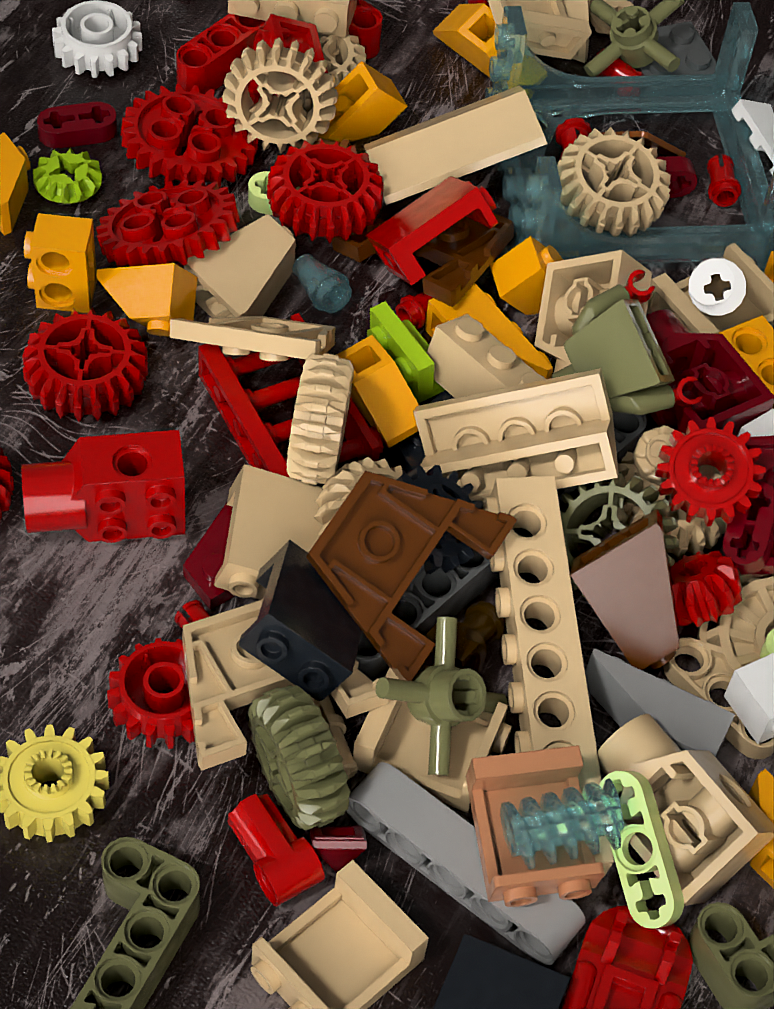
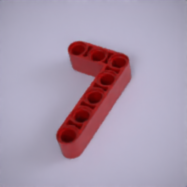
M357 0V7L348 32L349 35L358 36L359 44L365 47L367 60L376 57L379 53L383 16L377 8L366 1ZM229 13L182 45L176 54L177 84H180L184 91L189 92L194 85H197L199 93L205 94L210 89H214V91L224 84L226 74L231 72L230 66L232 61L236 57L241 58L243 50L248 46L253 49L256 33L259 29L264 28L267 21Z

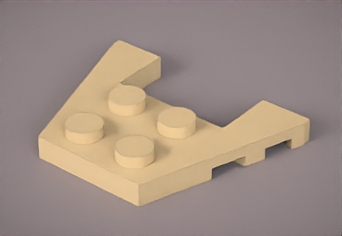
M263 599L183 625L182 642L197 760L201 771L246 755L247 741L231 715L230 710L250 704L252 700L262 697L263 693L277 687L295 686L239 646L241 635L257 620ZM356 660L353 673L331 692L332 697L346 719L387 705L389 699H382L377 696L376 684L379 679L377 678L375 681L370 680L358 670L359 662Z

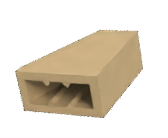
M269 214L232 233L230 241L218 242L219 250L206 249L203 251L205 258L200 259L195 256L188 258V264L184 265V269L198 277L195 302L210 317L263 316L293 272L296 239L287 227L279 225Z

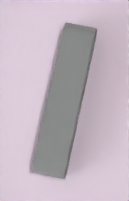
M385 762L378 763L350 793L349 807L346 811L361 828H364L365 831L535 961L544 965L553 964L585 924V916L577 904L572 900L560 899L558 893L539 895L536 902L519 907H507L504 900L488 902L475 827L394 766Z

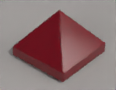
M325 825L320 828L316 826L310 829L313 849L336 873L367 849L364 828H361V826Z

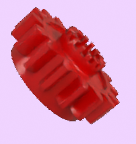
M714 417L708 418L703 429H699L696 422L690 420L686 427V435L674 430L669 438L672 446L662 445L658 457L664 462L657 464L655 476L663 478L665 481L660 484L659 495H670L672 499L670 510L674 512L680 508L686 512V521L689 523L695 517L704 519L706 527H711L715 518L722 517L724 522L729 524L735 516L734 510L737 509L739 512L746 514L752 505L749 498H758L763 488L755 481L763 478L766 473V467L754 465L759 460L762 450L761 448L748 450L746 445L751 434L747 431L739 437L733 435L734 422L729 421L722 430L716 428ZM711 465L720 472L721 478H716L715 480L707 479V477L702 476L701 472L699 473V467Z
M156 638L154 643L145 646L140 643L136 644L135 651L129 657L121 655L118 658L119 671H110L109 673L110 689L107 690L108 708L112 709L115 726L126 724V734L130 740L136 738L140 733L146 736V747L148 748L153 747L157 738H164L168 749L174 748L175 737L182 735L189 743L194 742L195 736L182 640L177 639L175 642Z

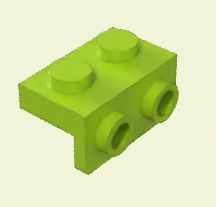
M386 301L370 308V329L367 330V337L373 335L395 361L418 404L443 392L445 389L434 380L435 363L427 354L429 344L409 320L401 321Z

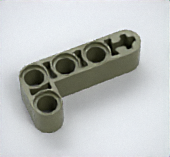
M122 837L110 842L104 849L101 856L104 891L108 898L130 911L70 1009H144L200 911L199 875L192 866L139 839ZM123 866H133L140 870L131 877H121L115 874ZM174 889L185 891L188 894L186 898L180 901H169L162 897L166 892ZM144 935L157 936L161 940L158 945L146 949L134 944L138 938ZM115 982H125L133 987L130 993L123 997L109 996L105 992Z
M721 902L708 904L701 910L687 940L692 952L693 963L723 1009H768L774 1006V934L759 941L737 908ZM706 930H714L721 933L727 943H719L712 940L707 935ZM740 976L751 980L755 984L757 991H749L741 987L736 977Z

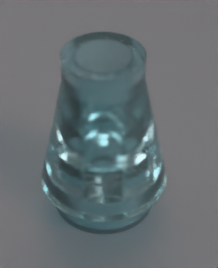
M304 254L294 262L293 274L301 282L316 309L327 313H334L341 310L349 302L352 290L346 275L318 261L311 254Z

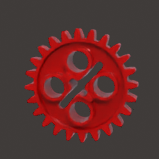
M176 84L175 92H170L166 87L160 86L159 95L147 90L145 91V100L135 97L133 107H126L125 117H122L121 146L127 148V159H136L135 168L137 169L149 167V178L157 177L160 174L164 175V184L168 181L172 182L174 179L180 180V183L187 179L189 182L196 183L202 179L211 183L217 182L218 186L221 187L222 177L233 183L236 179V173L245 175L247 166L254 164L259 139L256 138L248 144L247 135L249 131L235 132L234 125L237 119L227 118L226 109L229 104L224 103L222 97L219 99L215 98L214 89L208 90L205 94L199 93L197 85H194L190 92L184 91L180 84ZM199 117L198 125L193 126V123L195 122L196 118ZM187 145L184 154L181 156L182 147H185Z
M187 179L183 180L178 186H173V183L168 181L164 188L161 189L152 185L149 187L148 192H133L134 199H120V207L108 208L109 216L100 217L101 225L96 227L102 254L106 255L109 263L116 261L117 267H123L128 264L129 266L169 264L177 261L182 265H187L188 258L195 256L203 259L205 258L203 251L206 249L217 251L220 249L218 242L230 241L229 233L238 230L236 223L240 222L234 194H229L227 187L219 188L217 182L206 186L205 181L202 179L190 185Z

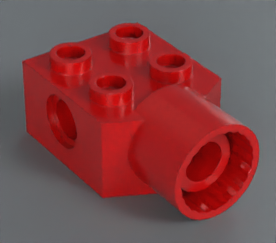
M179 430L79 437L62 461L21 465L27 533L75 530L88 542L103 541L107 543H115L123 539L146 537L164 539L172 535L186 534L185 476Z

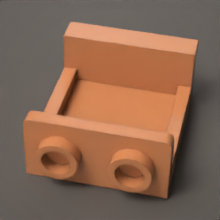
M579 745L472 758L465 777L488 902L504 900L507 907H519L536 902L539 895L558 893L559 898L562 900L578 899L590 895L592 888H596L605 875L603 863L595 862L578 775L583 768V761Z

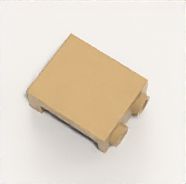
M488 0L503 47L506 50L571 60L592 34L588 20L567 17L561 0Z
M732 243L726 246L723 258L734 262L743 272L746 280V294L742 303L733 312L718 316L700 311L692 303L688 293L690 277L675 283L666 273H663L651 279L650 287L655 286V289L648 300L647 313L650 314L657 310L669 309L673 311L690 333L719 334L721 331L761 315L774 328V283L755 264L750 256L746 255L736 243ZM719 274L711 275V283L704 285V290L712 291L714 298H720L723 296V289L729 287L730 282L722 281Z
M244 464L229 489L227 505L232 506L233 509L224 562L215 577L214 586L228 590L238 597L264 599L266 588L256 582L259 569L289 540L306 552H309L319 538L317 535L324 525L319 523L314 516L320 508L315 500L323 490L322 487L302 483V481Z
M389 668L385 677L398 679L392 669ZM389 700L387 705L369 711L354 743L353 760L358 766L357 769L367 774L378 763H388L443 804L468 813L471 804L465 776L472 758L492 756L493 752L500 755L503 754L512 730L511 725L504 723L509 705L498 702L494 714L482 712L474 721L460 722L458 725L452 726L449 776L428 775L431 725L417 720L410 713L405 701Z
M352 860L336 873L335 887L269 942L260 937L252 944L251 964L253 966L251 967V972L269 994L277 992L290 1006L288 1009H368L424 960L429 937Z

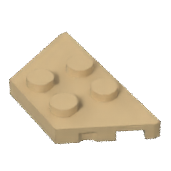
M266 316L209 317V323L178 318L170 319V338L222 346V353L228 355H248L250 351L260 352L259 359L286 361L288 357L307 359L311 353L320 355L327 353L335 345V327Z

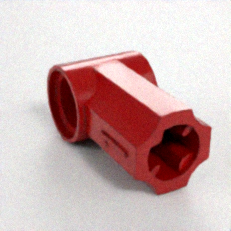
M255 793L240 801L238 806L228 814V824L253 861L256 879L263 893L274 906L277 907L324 881V870L315 850L304 837L296 838L268 794L257 795Z

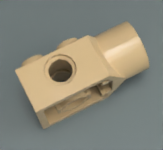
M618 250L547 263L534 346L556 360L554 373L571 364L564 349V343L573 336L572 326L589 299L618 284L626 286L630 274L638 269L646 273L644 278L633 283V286L639 291H645L650 288L652 272L625 251ZM648 301L640 304L645 313V316L647 312Z
M650 714L640 715L624 724L597 751L599 767L605 775L614 771H635L642 774L649 781L683 893L684 906L708 901L774 838V824L709 750L682 751ZM623 786L618 804H627L628 806V800L635 797L633 787ZM643 816L632 817L631 820H622L623 827L630 824L644 823ZM638 832L632 836L629 843L646 863L652 856V843L645 834ZM654 871V874L657 877H660L659 871Z

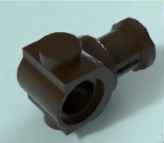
M485 601L472 604L466 611V618L462 622H457L455 667L459 669L469 668L476 671L479 675L487 655V645L490 642L501 639L507 630L505 618H498L496 607ZM436 624L425 635L426 638L434 643L436 642ZM435 646L418 670V673L430 666H434Z

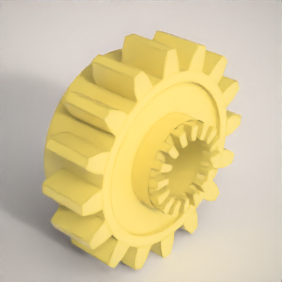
M49 724L45 728L44 736L36 737L30 728L26 729V742L20 745L9 739L6 742L9 758L0 756V813H4L5 825L9 830L16 826L21 827L24 838L29 840L34 834L45 836L47 842H53L55 836L67 834L70 838L74 837L75 829L80 825L86 824L91 826L94 823V808H105L104 790L109 789L108 771H105V756L103 752L94 753L93 739L91 737H86L77 743L75 728L69 727L63 736H56L53 725ZM47 781H57V784L53 783L51 787H48L47 784H44V787L41 785Z

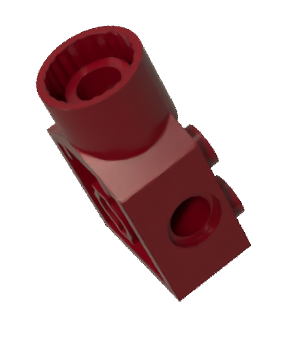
M669 309L657 310L646 316L675 379L674 382L667 385L673 388L681 379L693 376L698 381L684 384L682 393L690 400L702 396L700 402L689 407L680 406L675 402L672 408L649 413L659 427L665 425L686 435L688 421L694 420L699 429H703L708 418L714 417L717 429L723 430L729 421L734 422L732 434L738 437L742 426L772 409L774 395L723 334L690 333L673 311Z

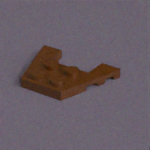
M493 213L498 224L493 228H489L465 216L413 253L414 256L423 257L441 266L422 278L424 294L453 307L512 240L514 237L513 221ZM382 219L374 220L373 225L366 226V231H363L362 235H350L347 241L340 236H334L332 239L333 250L360 263L377 253L366 235L385 221Z
M365 470L308 552L306 558L398 679L412 681L435 646V643L393 615L392 610L445 531L489 560L495 555L517 519L506 513L499 512L496 514L475 507L476 504L460 499L454 501L428 493V489Z

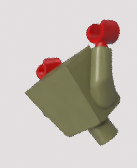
M640 269L630 274L626 286L618 284L586 302L572 326L573 336L564 343V349L571 364L553 373L552 378L601 368L612 412L645 415L672 408L675 402L683 407L692 406L700 402L702 396L692 400L687 399L682 393V387L684 384L698 381L697 378L693 376L685 377L678 381L673 388L667 385L674 382L675 379L640 305L651 298L655 286H651L645 291H639L633 286V283L640 281L645 276L646 272Z

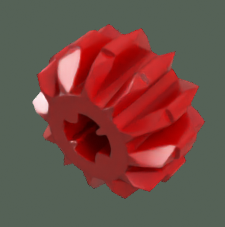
M699 550L695 555H682V559L670 567L679 626H686L692 622L697 627H700L707 621L717 623L718 617L734 613V606L743 600L738 569L733 564L731 557L722 556L720 551L704 554L702 550Z

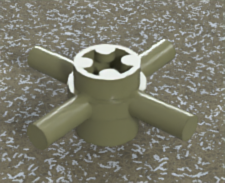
M593 0L590 4V11L611 27L609 32L611 44L584 66L586 73L594 79L619 57L633 68L645 67L656 61L667 71H675L680 65V59L657 42L659 38L657 25L683 5L685 1L663 0L648 12L641 6H628L616 11L603 0Z
M437 617L434 666H430L424 671L417 673L412 681L382 677L376 684V694L379 698L407 702L410 713L417 720L431 725L428 775L449 776L452 726H456L460 722L474 721L482 712L494 713L498 702L507 704V698L504 694L486 692L484 681L476 671L469 668L459 669L455 667L458 618Z

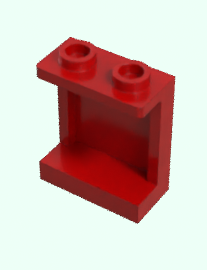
M450 176L372 230L366 237L387 270L412 286L426 276L413 255L416 250L465 216L482 225L493 228L498 224L492 212L497 207L493 198L483 186L478 188L470 181L465 182Z

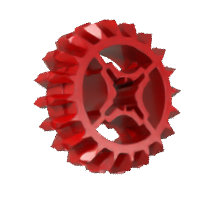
M322 138L318 144L311 145L304 140L300 149L289 146L286 155H278L275 165L271 167V172L268 174L267 199H269L273 217L279 218L281 226L293 227L295 237L307 233L312 242L317 237H326L328 242L331 243L334 236H340L347 241L351 232L362 235L366 226L373 225L377 214H379L382 208L384 183L378 171V164L371 163L368 153L357 154L355 145L344 148L341 147L339 140L333 145L325 144Z
M73 307L70 316L63 317L55 313L53 324L40 322L38 333H31L29 335L28 346L24 347L22 355L24 381L29 386V392L33 400H40L45 411L56 408V413H58L60 419L69 413H74L78 422L81 421L84 415L92 414L99 421L104 411H108L116 416L119 404L131 407L134 395L142 394L144 381H146V376H148L149 372L147 348L145 343L141 342L138 329H130L126 318L115 321L111 311L99 316L93 307L88 314H78Z

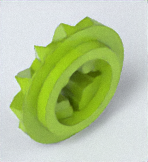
M70 147L67 153L60 154L53 150L50 158L40 157L38 167L33 169V182L38 193L44 198L56 203L72 204L87 200L99 190L102 184V173L99 161L91 160L87 151L75 154ZM63 170H67L70 174H75V181H73L71 177H67V175L64 173L60 174V172Z

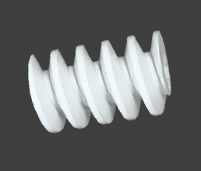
M710 258L702 261L694 268L689 279L688 293L692 303L700 311L709 315L722 316L733 312L742 303L746 294V280L743 272L734 262L725 258ZM719 274L722 281L730 282V286L723 289V296L720 298H714L712 291L704 290V285L711 283V275Z

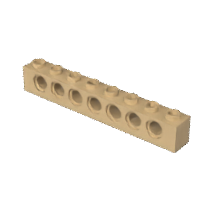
M555 475L496 478L491 496L484 498L483 510L496 514L499 512L506 513L517 519L495 555L489 559L491 571L499 572L501 587L496 588L495 592L497 616L506 620L507 634L502 635V658L505 665H512L514 682H509L508 685L509 708L511 713H518L521 730L515 732V753L579 745L583 768L578 775L591 843L595 862L603 863L606 875L614 863V858L597 799L598 787L602 780ZM513 529H526L533 536L522 537L515 533ZM531 573L535 575L540 580V582H526L520 577L519 574ZM529 618L538 619L546 625L547 629H533L525 620ZM532 666H546L553 672L554 677H540L533 671ZM551 713L560 720L562 726L549 727L540 720L538 714Z

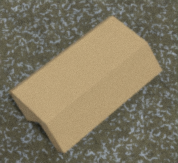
M519 85L364 145V148L369 155L371 163L378 164V171L384 183L383 199L385 204L388 205L433 188L450 176L455 178L465 176L546 145L547 141L526 91Z
M601 368L420 405L413 411L425 453L421 466L427 472L434 465H440L442 477L444 478L453 471H456L458 473L457 484L461 488L470 483L474 487L468 495L471 501L478 500L484 502L485 497H490L496 478L555 475L556 487L561 489L618 478L619 475L613 413Z

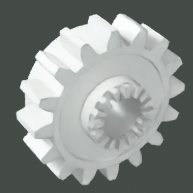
M93 0L79 3L67 9L63 17H58L56 19L57 27L52 28L55 57L62 58V66L64 68L75 65V73L78 75L82 74L85 70H90L92 78H97L99 71H105L110 77L114 76V68L118 67L124 71L129 70L128 61L137 62L139 60L138 52L142 51L140 22L133 21L130 11L127 12L119 5L111 2Z

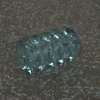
M610 778L605 780L603 789L595 782L585 784L582 795L574 787L566 788L562 792L561 801L551 791L542 794L540 806L532 797L521 799L518 811L509 801L501 804V824L507 848L513 858L521 856L528 870L535 869L536 852L538 851L543 852L550 865L556 864L559 846L565 848L571 860L577 859L580 841H585L592 855L600 853V837L606 836L614 850L621 848V833L624 829L622 808L618 793Z

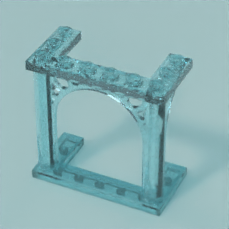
M733 2L714 74L606 77L572 75L545 64L531 51L526 42L527 31L521 6H504L502 24L495 25L494 43L497 56H491L489 73L492 87H486L485 98L520 85L526 91L537 119L547 127L542 130L547 141L546 145L497 163L498 171H504L505 174L503 176L502 192L504 201H510L511 203L508 219L513 221L514 232L517 233L515 246L529 236H532L545 247L548 245L553 246L564 260L623 250L640 264L702 262L710 258H723L726 246L736 243L746 255L757 261L758 267L764 272L770 253L774 251V172L770 184H768L759 152L749 140L753 133L744 119L741 122L736 120L731 110L742 99L740 92L759 31L750 2ZM713 112L724 153L733 159L735 179L741 185L742 191L738 200L745 224L649 227L645 232L638 229L631 238L623 231H621L619 236L612 237L609 231L604 230L600 234L595 232V227L590 225L582 226L579 217L572 218L568 214V207L563 206L560 199L562 186L555 156H545L549 143L555 137L557 126L565 120L571 118L584 119L607 114Z

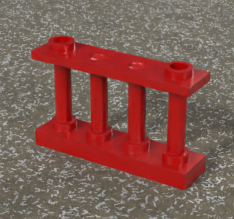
M299 313L291 315L290 320L304 322ZM203 344L198 346L199 377L248 464L289 477L286 470L288 457L283 458L278 449V443L289 440L293 419L273 426L268 422L263 424L258 415V410L296 397L301 375L254 392L250 389L244 390L239 382V376L283 361L259 359L260 352L256 351L232 359L231 356L225 357L218 345ZM297 358L303 367L306 359ZM350 397L344 433L347 441L342 444L339 463L356 457L358 460L369 457L373 461H379L380 454L383 453L381 436L375 427L369 428Z

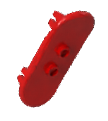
M616 906L603 911L590 923L585 934L561 1009H681L693 964V956L688 940L674 923L669 926L653 929L639 925L632 918L628 906Z

